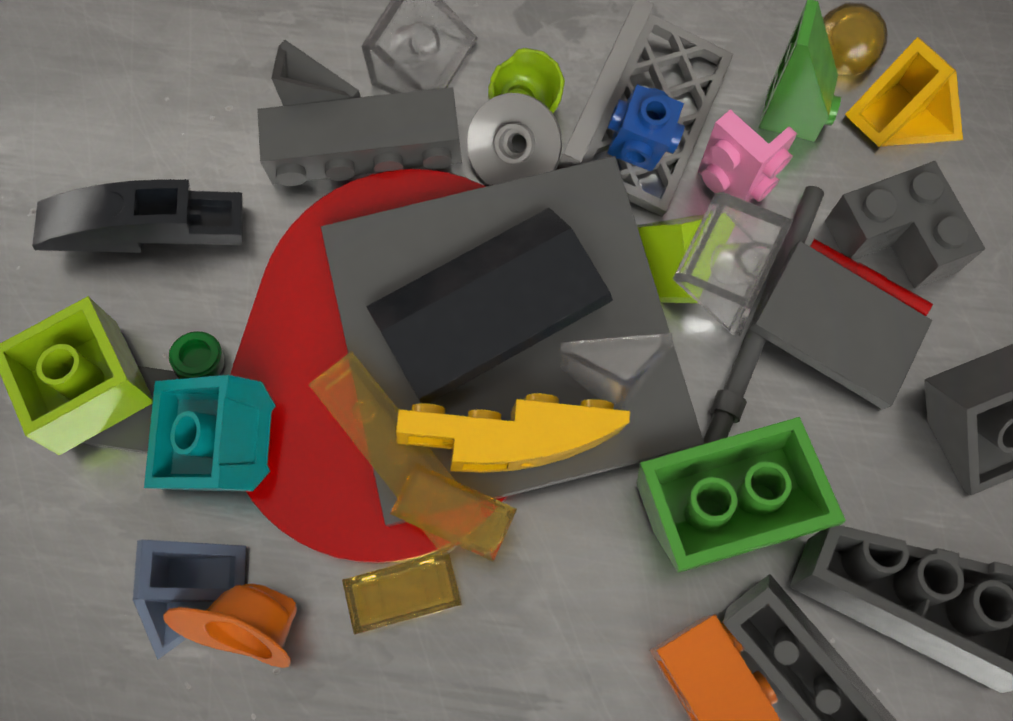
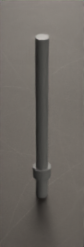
M807 186L803 192L749 328L792 247L799 241L805 243L824 196V191L819 187ZM749 328L724 390L717 391L709 411L713 414V417L704 436V444L727 438L733 423L740 422L747 401L743 397L766 342L765 338Z

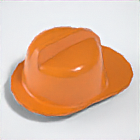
M253 583L236 585L224 591L206 611L177 607L169 608L163 614L164 622L173 631L201 645L250 656L274 667L286 668L291 665V658L283 647L296 614L297 605L293 598L266 586Z

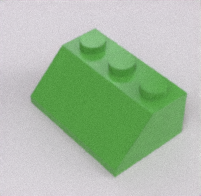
M800 416L640 463L636 482L653 532L678 573L841 525L846 521Z

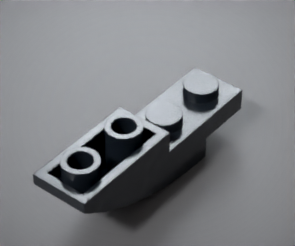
M178 179L136 180L79 188L56 194L37 202L32 246L34 250L141 253L142 243L242 245L243 196L242 192L191 191L189 180Z

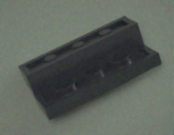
M547 208L366 307L420 403L429 404L612 302L613 299L572 227L553 210Z

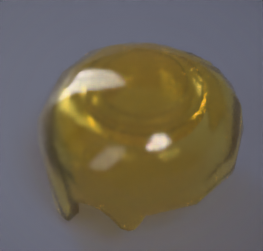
M844 3L830 10L823 17L838 75L853 76L860 74L865 70L872 69L879 62L887 46L888 38L886 22L879 11L865 3Z

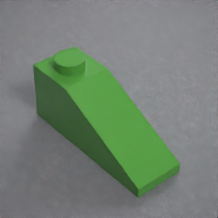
M807 0L768 87L759 128L777 133H782L790 126L797 132V138L815 142L824 124L832 126L841 102V97L834 95L838 72L818 1Z

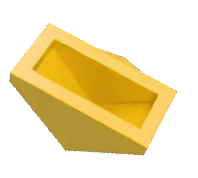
M917 37L848 110L845 116L878 147L963 140L957 71L920 37Z

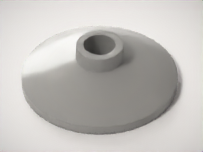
M506 93L493 97L478 109L469 125L467 133L469 160L477 175L489 186L553 171L556 169L561 156L562 136L558 122L550 109L532 96L521 93ZM517 133L523 135L526 140V146L522 152L516 151L512 145V139Z

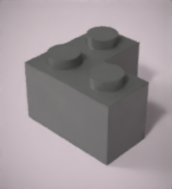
M936 161L843 194L825 219L841 253L853 260L891 246L914 289L958 273L986 249Z

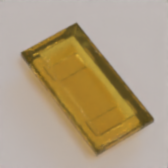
M414 463L390 514L494 562L517 509L420 464Z
M449 551L342 580L354 635L462 605Z

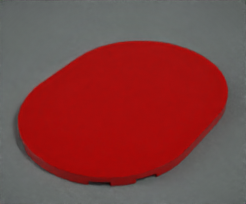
M426 169L392 170L353 180L323 196L305 210L280 239L266 266L230 374L231 376L262 382L276 405L271 413L267 463L271 471L253 491L246 492L262 514L279 530L319 553L358 563L385 564L409 561L413 558L446 549L463 540L477 530L509 497L389 527L385 525L321 226L486 187L473 180L447 172Z

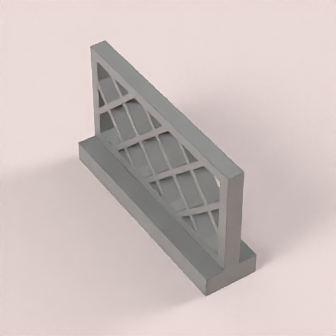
M635 0L556 170L591 162L595 154L608 150L614 131L607 127L617 101L621 99L624 93L627 99L625 102H627L632 94L634 87L630 80L631 76L649 71L656 89L664 91L670 98L691 92L698 108L697 113L679 117L678 123L685 126L691 125L688 133L686 128H684L679 142L681 146L680 152L662 157L653 169H657L664 186L660 198L643 191L637 175L649 172L648 170L638 166L632 167L631 163L618 159L622 168L620 171L622 179H626L628 182L623 181L629 201L663 217L667 212L734 54L651 14L654 3L648 0ZM653 33L668 40L673 53L655 58L647 41L650 34ZM640 55H642L644 61L637 63ZM701 56L717 64L712 75L697 79L689 59ZM678 62L686 82L667 87L659 68ZM703 87H707L705 94L702 90ZM605 132H607L609 140L602 141ZM674 164L672 171L670 173L667 166Z

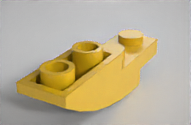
M534 393L526 395L525 400L516 399L511 411L510 421L501 420L502 414L496 411L476 409L468 411V416L445 414L446 409L442 406L419 403L413 404L411 411L399 409L396 438L397 444L452 449L450 471L478 473L514 471L564 460L598 446L617 435L629 423L630 411L614 409V404L606 400H583L580 406L559 404V398L554 395Z

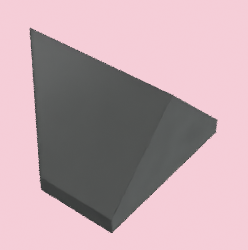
M285 39L278 46L271 79L283 106L361 97L358 89Z

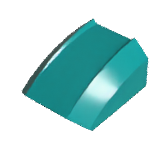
M231 375L155 381L144 488L253 491L271 471L267 463L271 413L276 405L263 383Z

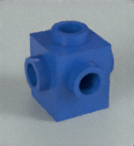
M637 84L627 102L619 99L616 103L607 127L613 130L614 134L606 154L652 172L665 152L673 154L679 145L685 125L678 123L684 103L670 98L662 90L645 88Z

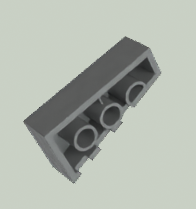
M841 525L821 530L808 539L790 588L1000 693L1013 691L1012 565L999 562L987 564L959 557V553L940 548L934 550L907 545L905 540Z

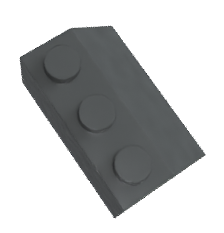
M1013 344L924 379L927 422L963 490L970 496L1013 478Z

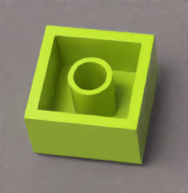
M89 296L0 343V375L25 436L57 455L67 452L153 403V397L117 322Z

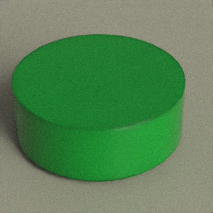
M194 331L180 336L172 344L169 351L170 365L179 379L218 376L224 367L225 357L220 343L214 336L206 332Z

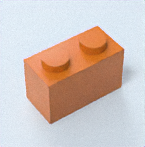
M716 614L704 616L649 650L691 721H781L772 706L778 702V699L771 685L761 672L757 670L752 673L740 655V652L744 651L745 648L723 624L724 621H719Z

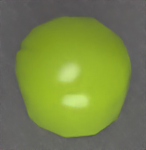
M521 48L516 50L509 59L496 66L490 77L488 100L506 93L526 94L541 101L554 114L562 99L565 79L559 64L547 53L540 50Z

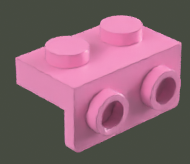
M730 109L715 122L697 172L702 175L704 183L711 191L716 194H722L740 210L752 198L758 202L763 200L778 184L780 179L776 175L785 168L793 157L788 150L797 132L789 126L768 144Z

